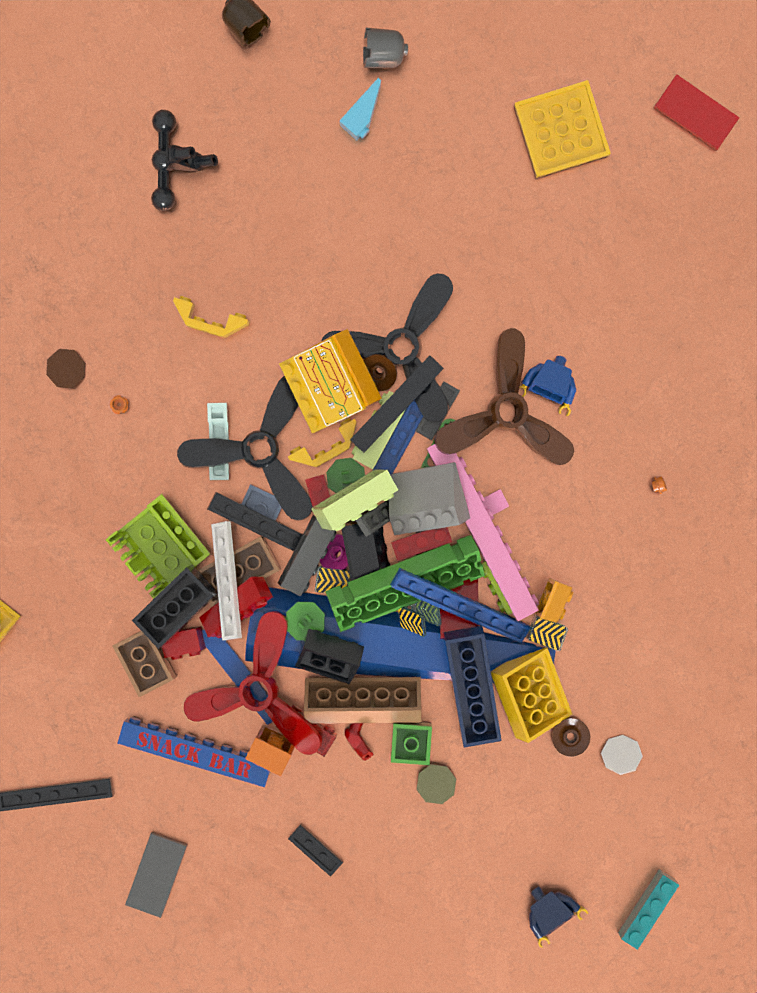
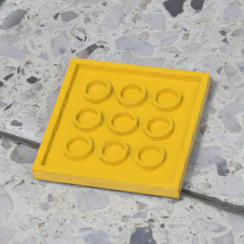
M588 80L514 103L536 178L611 154Z

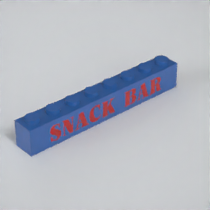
M130 717V719H126L123 722L117 742L120 745L261 787L266 786L270 771L245 759L249 751L240 750L238 752L232 750L233 747L222 744V746H218L209 739L201 741L192 734L186 733L181 735L175 729L167 728L164 730L159 728L158 724L141 723L140 719Z

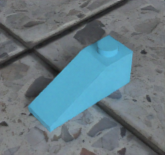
M379 78L339 121L340 126L356 141L360 137L363 139L370 131L368 128L371 124L381 88V80Z

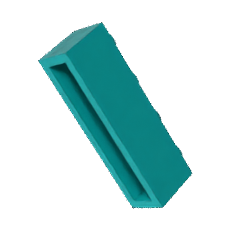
M660 869L657 871L620 928L618 934L621 940L635 949H639L679 887L678 882L673 877Z

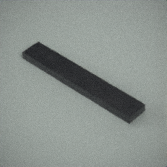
M429 355L350 441L365 453L444 368Z
M215 492L207 507V510L292 551H295L303 535L218 492Z
M108 777L0 791V812L111 798L114 796L112 779Z

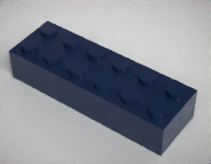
M482 626L443 632L463 747L502 741Z

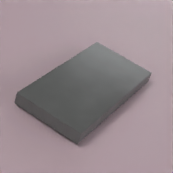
M151 832L125 905L161 918L187 844Z

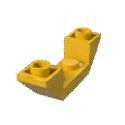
M180 296L179 299L174 297L173 299L183 321L190 328L226 338L249 326L250 321L246 319V315L235 313V315L229 314L225 329L220 323L212 322V325L204 323L205 319L194 316L191 319L195 307L191 303V299Z
M347 418L340 423L341 427L338 429L346 442L342 443L341 440L331 445L332 449L325 452L322 450L315 454L316 459L312 460L305 447L301 449L298 446L290 451L289 460L318 467L347 451L352 443L350 439L354 436L357 425L356 420Z

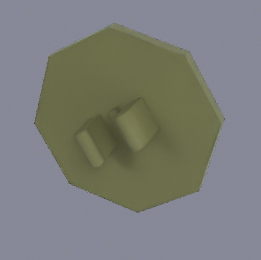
M430 764L418 774L416 790L425 802L443 804L454 796L456 777L447 766Z

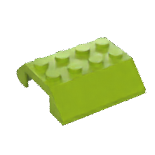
M163 494L148 504L145 510L124 527L116 530L106 539L110 546L120 541V543L112 548L115 552L125 545L130 549L120 559L124 561L132 556L125 565L134 576L144 571L137 578L139 582L146 579L149 575L152 576L154 581L149 582L145 589L148 591L156 585V588L149 593L153 599L186 567L190 565L197 567L210 555V552Z

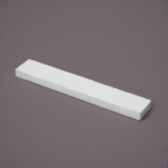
M225 521L211 524L222 640L242 638L231 522Z

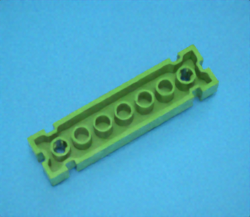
M469 535L456 540L457 544L450 546L448 543L347 582L348 586L344 588L337 586L325 591L340 632L355 627L354 623L362 621L363 624L422 601L391 587L390 584L399 568L449 590L463 585L464 580L470 579V581L484 577L485 573L480 562V552L472 536Z

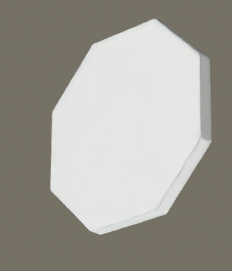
M624 735L608 739L601 752L605 767L619 775L636 771L643 757L638 742Z

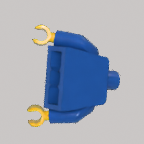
M556 356L554 361L546 360L545 364L539 363L529 369L522 380L523 384L519 387L524 389L522 397L526 395V388L529 387V391L561 404L558 408L559 414H561L563 408H567L566 416L570 415L569 405L572 404L577 389L574 378L571 376L572 370L565 367L566 358Z

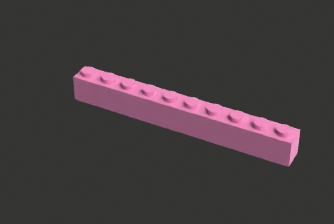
M435 444L428 447L427 451L435 466L456 463L470 514V519L465 521L516 620L520 621L539 611L537 608L539 602L534 594L530 595L528 591L530 585L525 577L521 578L518 572L521 570L518 562L511 559L509 554L512 551L508 543L504 544L500 537L503 534L499 526H494L492 522L494 517L490 509H485L483 502H485L483 495L480 491L476 492L473 486L476 484L471 474L467 475L464 469L467 467L462 457L458 458L456 453L447 455L440 452Z

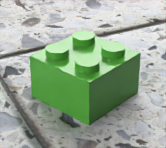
M393 723L391 763L430 765L432 723Z

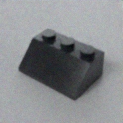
M358 523L341 529L351 581L390 566L387 557V545L383 536V526L367 537Z
M308 629L295 667L350 684L360 666L364 646L356 642L340 639L337 636L322 633L319 630Z

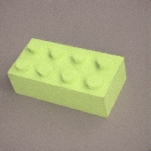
M375 469L311 509L322 529L339 531L346 526L345 523L349 520L355 521L362 516L361 513L365 510L371 511L378 506V502L391 499L394 496L393 493L398 491V488L388 470Z

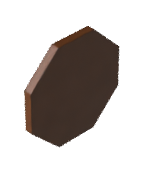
M58 349L47 359L46 375L56 387L74 388L84 378L85 362L75 350Z

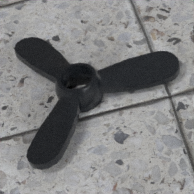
M437 273L431 275L426 280L412 304L404 328H396L389 332L386 337L349 331L362 359L374 354L384 355L395 365L403 366L406 379H408L422 364L419 359L422 350L419 337L438 317L452 295L453 284L450 278L444 274ZM341 331L328 332L326 335L323 336L321 341ZM402 334H405V337L409 338L412 344L415 345V348L408 356L404 357V360H400V357L396 356L393 349H391L393 342L401 337ZM436 379L415 399L421 414L429 421H440L448 414V401Z
M285 376L278 381L269 399L260 430L249 433L243 441L216 438L191 439L184 441L177 450L179 462L188 468L215 467L245 460L251 467L263 469L272 493L287 516L299 521L307 518L312 512L311 508L313 505L309 495L297 478L277 459L279 444L276 438L290 421L298 407V403ZM258 439H267L272 455L262 460H253L254 457L251 455L250 446L248 445Z

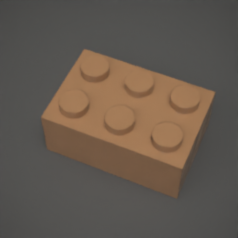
M142 631L112 646L138 697L176 678L168 659L164 658L162 648L158 649Z

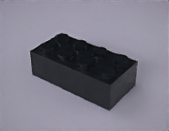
M190 565L132 621L159 649L218 594V591L193 565Z

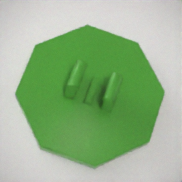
M353 458L336 459L326 472L328 488L335 493L339 492L365 476L364 467Z
M297 602L286 612V619L288 621L287 631L296 640H304L308 629L324 631L325 613L314 602Z

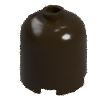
M227 0L222 11L223 22L242 46L244 43L249 46L262 38L261 32L265 27L267 29L270 27L271 20L253 0Z

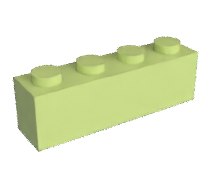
M393 392L384 393L379 403L383 405L393 395ZM405 410L365 453L355 445L351 453L354 455L353 459L374 469Z

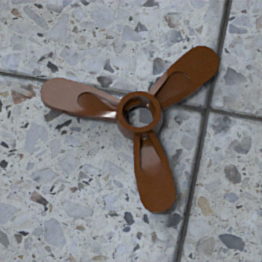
M516 328L504 330L499 336L497 350L499 394L491 399L487 411L465 416L440 428L434 438L435 445L440 452L447 455L455 454L477 443L495 428L506 431L515 429L535 451L551 463L563 465L572 459L574 455L572 442L551 425L528 415L527 402L518 394L525 357V339L521 331ZM503 400L510 401L515 408V417L512 422H506L500 416L499 408Z

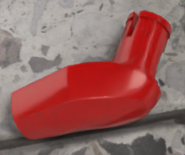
M351 723L349 728L345 729L344 735L357 755L363 761H366L374 754L360 733L363 723Z

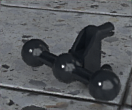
M161 109L152 118L153 128L158 132V150L154 152L151 159L153 167L158 171V188L152 193L151 201L157 210L168 211L175 204V194L169 189V171L172 169L200 171L203 167L217 166L218 158L214 154L201 155L191 146L169 145L170 133L176 126V118L169 110Z

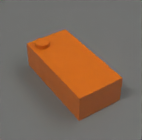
M262 724L245 759L281 776L295 746L283 734Z

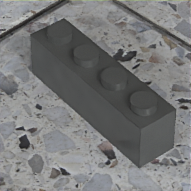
M313 515L277 583L299 596L305 593L309 588L311 576L316 574L319 567L318 563L320 559L325 557L328 550L327 546L329 542L334 540L337 532L335 530L322 529L317 518Z

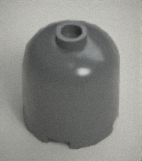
M365 28L364 38H367V47H363L364 68L398 67L402 63L403 57L408 54V44L404 43L402 34L396 30Z

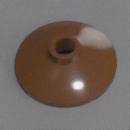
M374 354L363 360L378 391H385L394 385L397 379V369L395 364L386 356ZM377 368L382 369L383 373H379Z
M575 718L562 720L555 726L552 732L554 747L565 756H578L590 744L591 737L588 727L581 720ZM569 733L574 734L572 739H567Z

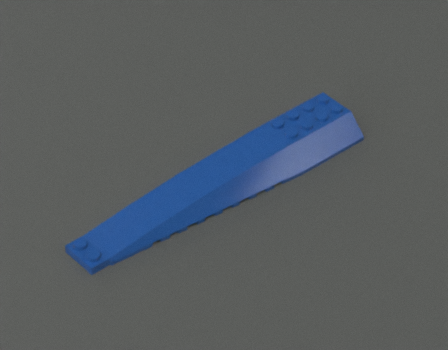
M269 587V590L273 597L267 601L264 607L256 609L250 617L245 661L253 662L256 632L259 621L264 614L270 611H277L286 618V612L297 602H314L325 613L324 631L322 633L337 636L340 639L356 642L364 646L360 666L356 674L421 677V679L452 681L445 639H440V624L421 617L423 636L402 628L399 612L395 611L363 624L362 621L354 623L355 627L340 632L326 595L305 592L299 596L289 590ZM287 631L284 648L277 666L297 668L295 664L304 640H296ZM484 632L490 671L505 662L545 648L524 641L521 644L507 637ZM548 648L554 664L556 650Z

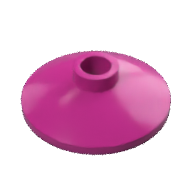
M336 534L334 540L329 542L327 553L323 559H320V563L326 569L342 571L348 567L343 535Z

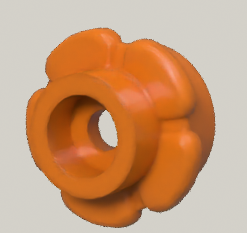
M117 395L110 401V408H112L115 414L125 413L128 410L127 405L129 402L125 397Z
M655 476L652 486L655 492L659 491L662 494V492L667 491L665 481L662 476L658 478Z

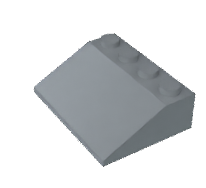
M455 462L390 474L398 488V491L393 493L394 496L389 499V518L394 535L456 526L470 519Z

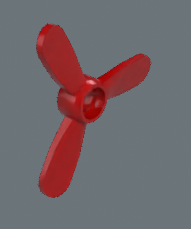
M270 611L261 617L254 642L253 673L249 674L241 682L240 686L214 688L191 694L186 698L183 709L187 718L195 722L222 716L243 705L251 711L265 710L280 732L299 752L305 755H312L321 747V736L299 712L278 697L279 686L273 677L284 648L288 630V621L283 614L277 611ZM259 681L266 686L268 691L266 700L258 701L253 697L250 690L253 682Z

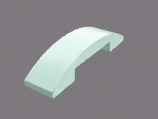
M207 403L209 439L229 440L227 403ZM229 464L209 467L210 480H229Z

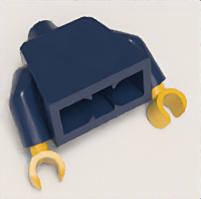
M540 886L531 892L536 903L530 907L529 924L541 948L543 947L541 941L546 940L549 944L548 935L573 918L575 914L580 920H582V917L579 915L580 912L585 911L588 914V911L583 906H580L571 896L564 893H554L551 891L545 895Z

